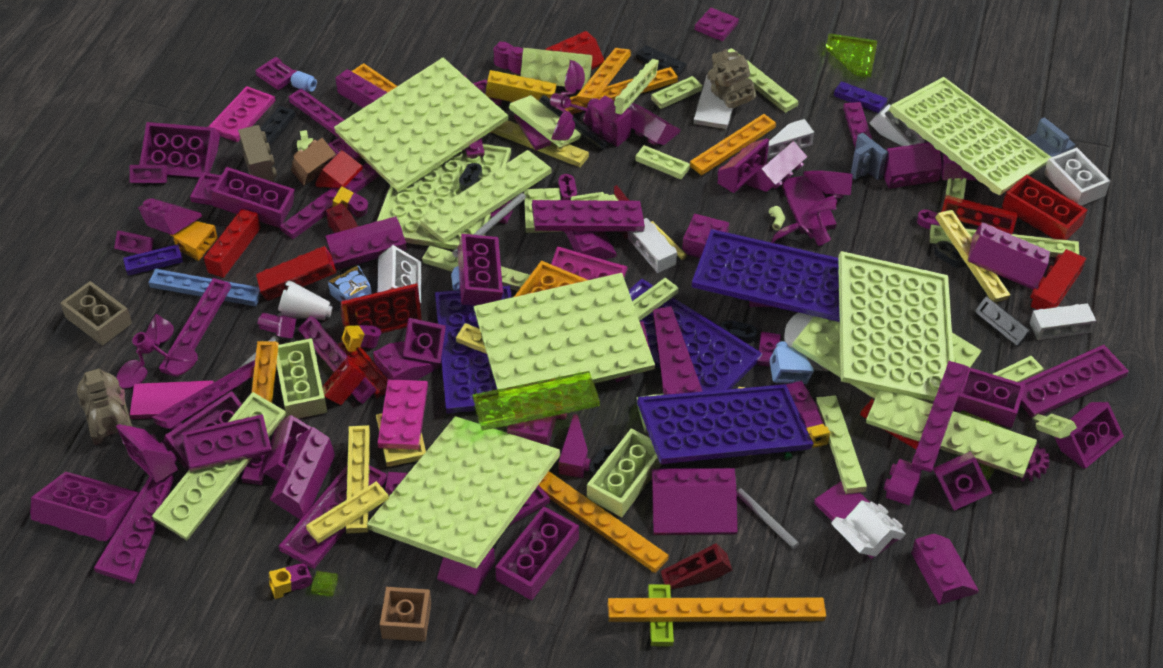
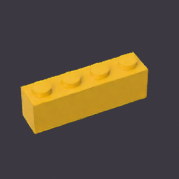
M490 70L485 95L510 102H515L531 95L539 101L543 95L550 99L552 94L555 93L556 84Z

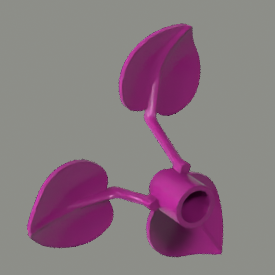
M570 60L564 82L565 89L568 92L554 93L550 98L551 106L564 112L560 116L551 138L553 140L566 141L573 135L575 122L572 120L573 115L566 111V108L573 107L585 111L583 121L587 126L591 127V108L599 100L597 98L591 99L588 102L587 108L571 104V99L567 95L574 94L576 89L580 90L585 81V73L582 66L573 60Z
M835 196L820 200L808 209V215L815 213L819 223L811 228L813 232L807 230L802 224H791L779 230L773 236L771 243L796 229H802L809 235L810 239L814 237L818 246L830 241L831 238L825 226H823L820 212L836 210L837 199Z
M155 314L146 334L139 332L133 337L132 343L138 348L136 353L139 355L140 362L138 360H130L121 367L117 375L119 386L122 389H130L134 387V384H140L145 379L147 370L143 367L145 362L142 353L149 354L156 350L170 360L167 364V369L173 375H181L187 372L196 363L198 355L188 346L177 347L172 356L159 349L157 346L160 343H165L171 338L174 327L168 320Z

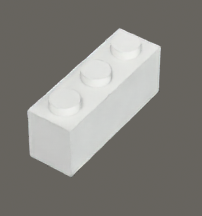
M647 218L644 219V231H628L630 242L657 273L676 265L677 251L675 247L667 242L666 237L661 235L655 224L651 223Z
M1087 303L1033 311L1030 325L1036 339L1043 340L1092 333L1096 319Z

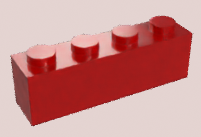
M946 195L941 211L953 210L959 221L978 226L983 222L1009 234L1013 233L1017 219V213L949 195Z
M245 209L239 211L205 255L204 260L208 273L222 278L225 277L261 229L258 213Z
M323 246L283 262L280 265L266 269L256 274L261 294L269 301L281 296L283 290L287 291L289 287L286 285L287 281H292L303 287L335 274L336 270L332 255Z
M1068 249L1062 255L1058 254L1054 262L1055 265H1051L1046 273L1047 277H1042L1038 285L1039 288L1033 290L1030 296L1033 299L1030 307L1036 310L1058 307L1082 272L1087 258Z

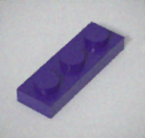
M842 81L834 91L835 97L851 103L861 102L862 107L877 113L885 107L888 99Z
M178 244L123 258L127 275L183 262Z

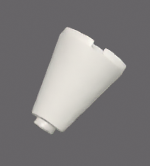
M287 281L286 285L289 287L287 291L283 290L278 311L281 312L278 316H288L295 319H308L310 316H313L316 320H325L326 317L330 318L333 307L330 306L329 301L292 281Z

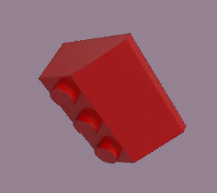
M587 31L545 49L592 55L591 70L601 66L605 61L596 39Z

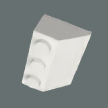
M392 245L378 256V292L417 283L421 304V261Z

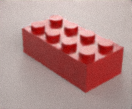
M1027 174L1006 192L1002 205L1003 209L1017 213V217L1050 237L1060 240H1067L1083 225L1087 213L1086 208Z

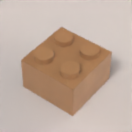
M323 138L318 141L314 140L308 145L307 149L304 151L301 149L295 153L291 171L305 186L320 175L322 169L336 154Z
M386 587L380 620L382 639L426 641L431 610L430 590Z

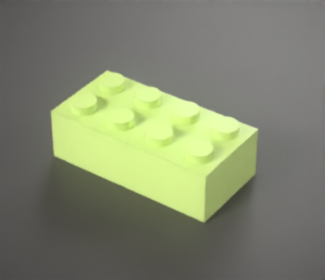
M523 48L521 77L555 83L556 86L565 87V76L570 60L579 63L584 70V87L590 80L592 55Z
M312 338L278 345L277 369L287 417L292 415L298 419L327 413Z
M631 428L587 484V498L612 513L623 517L651 480L652 469H659L662 465L658 460L651 439Z

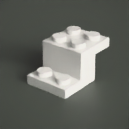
M861 501L845 519L836 517L831 523L859 553L875 557L892 538L901 540L906 535L901 529L903 527L901 523L894 518L891 519L887 515L888 511L881 504L876 505L873 502Z

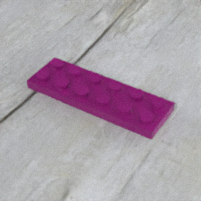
M532 200L535 231H644L645 229L640 201Z
M1102 345L1019 382L1026 384L1020 405L1033 419L1038 414L1043 415L1122 379L1128 375L1129 371L1105 345Z
M348 464L279 545L281 552L315 569L346 531V526L320 543H317L307 531L306 525L347 500ZM369 465V486L377 481L382 487L387 480V474Z

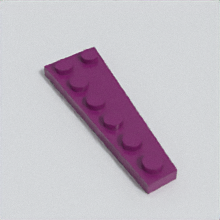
M672 306L654 309L653 319L663 395L703 392Z
M255 360L153 416L154 423L167 429L177 428L182 424L181 421L223 396L231 389L242 385L247 379L253 378Z
M173 473L157 483L149 476L95 565L96 573L134 584L158 523L153 520L152 515L168 497L174 481Z

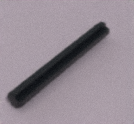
M543 95L539 99L540 103L560 117L564 113L551 106L550 99L547 96ZM572 118L575 122V129L600 150L605 149L607 146L606 141L577 119Z

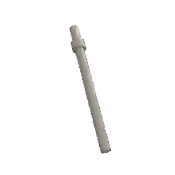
M520 193L473 235L483 236L526 198L525 194ZM455 249L452 254L458 258V250Z

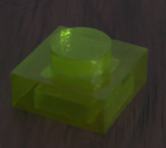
M316 571L311 588L312 594L333 596L338 581V574Z

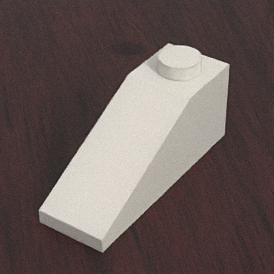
M889 104L869 122L880 135L901 146L924 143V140L917 132L908 128L904 122L895 118L888 111L890 108Z
M803 119L788 124L769 141L767 158L777 156L793 141L800 148L812 145L814 131L806 120Z

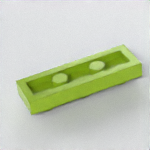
M648 584V598H671L670 585ZM650 622L651 646H673L672 622Z

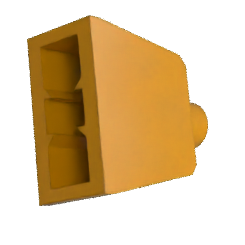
M197 221L192 222L174 235L170 234L174 238L175 245H179L180 251L197 261L202 258L218 238L214 225Z

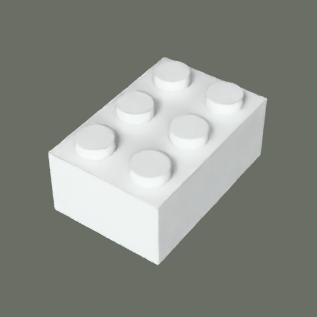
M1078 148L1049 158L1044 175L1068 199L1081 206L1104 197L1110 184V180Z

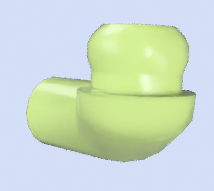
M774 206L769 209L770 216L775 217L772 228L780 230L785 221V216L780 207Z

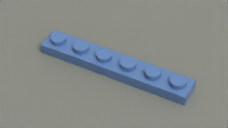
M155 269L149 280V286L151 288L202 297L212 279ZM229 282L231 289L224 301L251 306L257 305L262 295L259 287Z

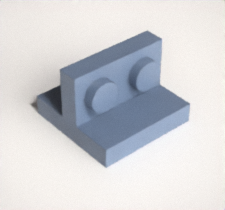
M1045 117L1039 120L1036 133L1027 137L1029 141L1051 157L1072 150L1075 147V144L1069 140V136Z
M863 132L857 135L851 169L852 178L856 180L869 173L879 180L883 177L888 152Z

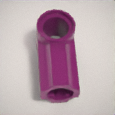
M262 313L258 318L257 324L259 329L274 332L280 337L293 338L296 319L288 316Z

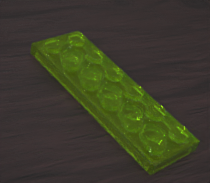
M590 371L472 395L481 431L600 406V400Z

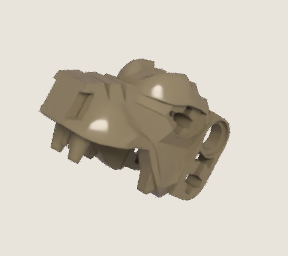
M727 49L712 54L713 68L707 74V79L711 82V92L723 100L728 108H735L755 99L754 83L751 79H746L750 76V70L744 55H739L738 51L728 52Z
M101 369L85 372L77 387V394L80 400L78 403L85 412L93 444L97 445L102 443V437L119 433L116 428L117 425L133 426L125 402V391L119 386L117 378Z

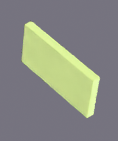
M531 95L512 102L509 106L511 111L559 148L580 139L582 135L574 129L573 135L566 141L551 139L560 117Z

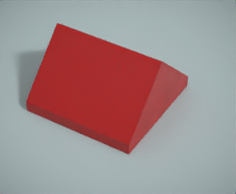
M341 150L322 169L315 185L316 187H345L363 167Z
M346 357L322 386L324 396L342 405L366 377V374Z

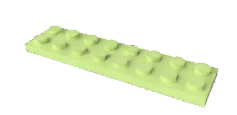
M527 150L421 218L420 225L444 244L551 174V167Z
M879 390L866 423L920 442L933 404L904 394ZM953 411L940 449L959 456L971 451L977 462L1023 478L1037 440Z
M252 392L228 422L263 414L269 437L286 416V411ZM252 458L193 472L189 470L152 515L153 520L183 539L188 540Z

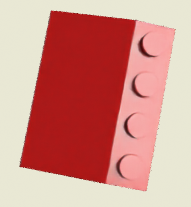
M411 284L341 301V316L344 330L346 326L366 325L379 328L382 334L406 328L408 318L422 320L418 284Z

